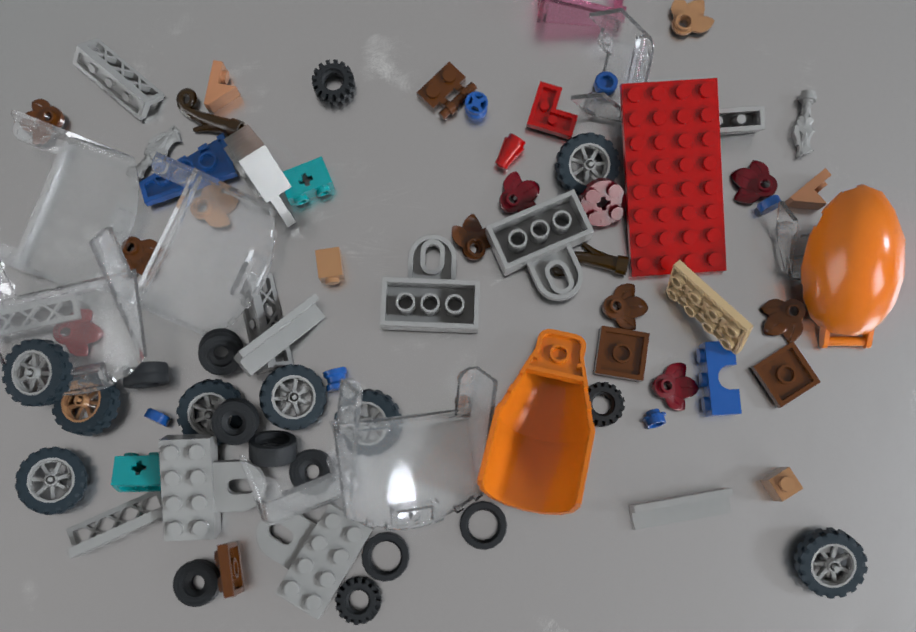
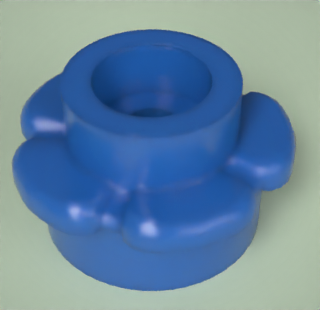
M659 409L647 411L645 413L646 416L643 418L648 429L666 424L664 417L666 413H660Z

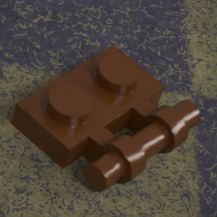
M448 62L417 92V96L432 111L440 105L443 109L438 115L445 120L449 115L453 116L458 111L457 108L465 101L467 95L474 92L477 87L473 82H470L466 87L462 86L461 84L466 80V77L451 62ZM454 91L458 94L451 101L447 100Z

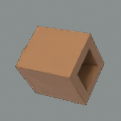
M333 247L315 250L318 278L321 283L336 285L340 283V280H345L340 248Z
M779 467L760 479V482L773 501L783 502L803 489L790 467Z

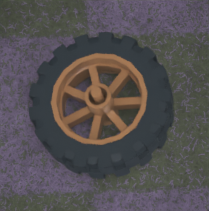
M82 368L80 371H72L73 379L69 381V390L62 394L64 397L61 400L54 401L52 414L56 416L55 422L61 425L63 430L81 436H92L93 433L99 434L103 432L102 429L108 428L112 424V419H115L118 415L116 411L121 405L118 397L121 396L120 390L116 388L117 383L110 379L109 375L94 369ZM94 385L96 389L90 394V386ZM79 408V411L76 415L74 409ZM85 412H87L88 417L85 418V419H82L83 416H84V414H85Z

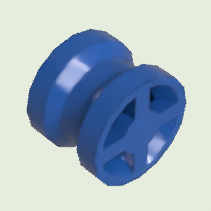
M478 91L471 92L465 99L466 115L472 120H479L485 117L488 108L487 97Z
M346 367L334 368L323 372V377L327 379L328 383L326 386L327 392H334L351 386L350 381L346 378Z

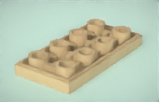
M681 260L673 265L666 288L668 297L672 301H677L684 308L688 316L698 320L707 333L713 334L720 341L724 349L730 350L737 355L742 351L753 325Z

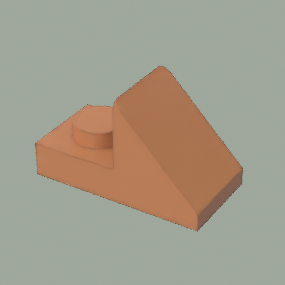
M213 60L204 105L209 113H215L241 95L237 87L227 85L229 82V71H227L223 61Z
M826 168L823 169L787 199L783 205L791 208L820 210L827 203L818 192L828 185L825 180L831 176L830 172Z

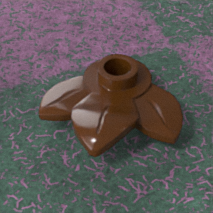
M37 99L32 101V111L22 116L20 126L25 130L33 131L32 142L34 145H40L51 138L53 130L62 127L65 119L60 109L51 106L47 100Z
M474 214L469 215L464 220L462 227L452 226L451 233L453 241L462 248L464 256L470 260L482 258L485 250L491 247L485 235L486 228L482 229L479 220ZM470 245L476 248L475 253L470 250Z
M134 236L127 237L122 240L119 246V251L122 255L118 263L119 271L127 279L134 272L152 277L154 275L153 258L163 255L165 251L155 240L146 239L141 241ZM134 244V249L129 252L128 246Z
M626 283L616 287L614 294L604 300L602 309L607 317L615 319L621 329L635 330V318L644 315L648 310V305L642 298L635 296V285ZM613 303L617 305L618 310L613 308Z
M771 299L762 305L761 309L763 312L769 315L764 323L763 333L765 335L775 336L784 334L788 343L795 342L803 332L802 319L806 314V308L800 300L789 299L782 301ZM792 306L798 309L796 315L789 313V309Z

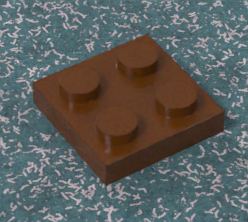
M601 326L594 374L640 382L644 381L650 333Z
M794 341L786 344L751 367L777 408L785 406L821 382Z
M238 541L217 545L214 559L216 566H220L221 577H218L220 593L223 592L224 598L235 597L245 591Z

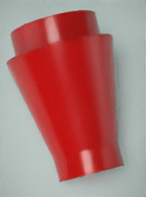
M510 133L503 140L495 164L507 170L509 165L525 150L523 148L526 144L525 141Z

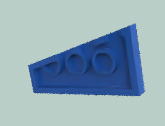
M224 133L216 136L217 139L207 145L205 143L199 146L198 151L188 157L184 155L179 158L178 162L169 168L164 167L140 181L139 185L144 203L147 206H151L237 177L235 165L224 150L228 146L224 141L226 138Z

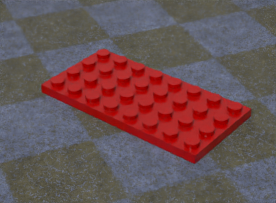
M707 78L621 84L620 100L630 277L671 274L673 265L679 260L694 273L727 271L718 79Z

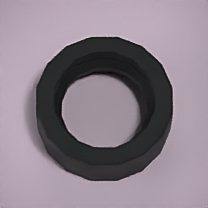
M280 430L262 431L254 434L249 440V460L255 465L280 467L290 464L296 459L297 438L289 432Z
M479 501L472 503L464 510L460 519V530L467 544L475 549L487 550L494 548L502 542L506 535L507 521L505 514L498 506L491 502ZM480 510L493 513L498 522L495 535L487 540H478L473 537L468 527L471 516Z
M382 532L371 537L364 545L361 555L362 565L367 574L373 579L383 582L393 581L400 577L406 570L410 559L409 548L405 540L398 534L391 532ZM384 541L394 543L401 555L398 566L386 572L378 570L371 560L373 548L378 543Z

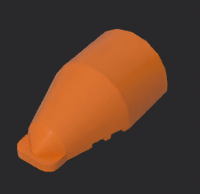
M545 329L540 332L535 349L521 368L513 384L508 388L501 402L496 406L477 479L480 490L491 499L516 509L545 515H564L574 513L580 508L595 436L584 362L586 342L581 336L555 329Z

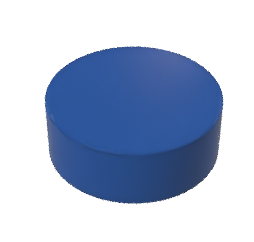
M607 71L599 73L594 81L595 91L602 96L612 95L618 86L617 77Z
M772 195L762 200L757 205V209L761 215H764L780 207L783 202L779 195Z
M152 408L147 409L144 415L145 418L164 427H167L170 421V417Z

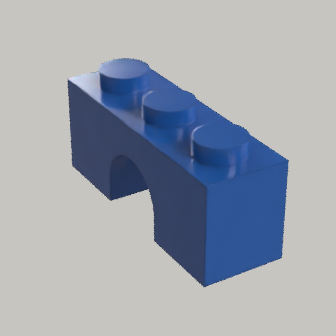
M720 341L700 344L696 356L698 363H701L702 373H699L700 387H703L704 397L701 398L703 412L706 411V417L742 414L739 389L723 387L718 378L719 371L722 368L737 365L736 355L730 350L724 349Z

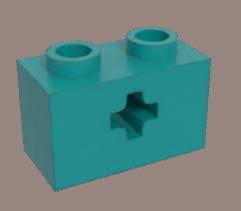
M322 156L283 171V174L292 186L284 191L291 206L294 204L296 206L303 205L310 198L328 195L332 189H335ZM306 180H309V186H305Z
M151 452L149 455L139 456L137 453H124V456H115L111 486L118 492H160L159 452Z

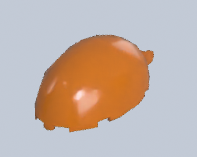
M860 184L856 188L840 192L822 210L821 213L823 215L817 226L813 227L808 237L801 265L802 298L810 318L820 326V348H827L828 346H862L864 349L871 348L874 329L885 320L894 307L905 277L906 240L897 213L882 191ZM830 333L850 336H830Z

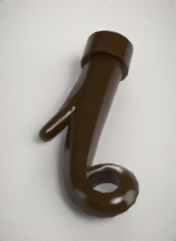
M184 88L177 94L176 101L179 110L186 117L202 124L194 127V132H220L229 136L245 126L243 121L235 118L228 119L192 109L196 103L197 95L190 88ZM189 95L190 100L188 103H185V98Z
M585 242L582 243V247L588 252L574 251L581 264L613 271L614 274L626 275L629 261L627 256L609 255ZM558 267L550 269L556 276H565L562 269Z

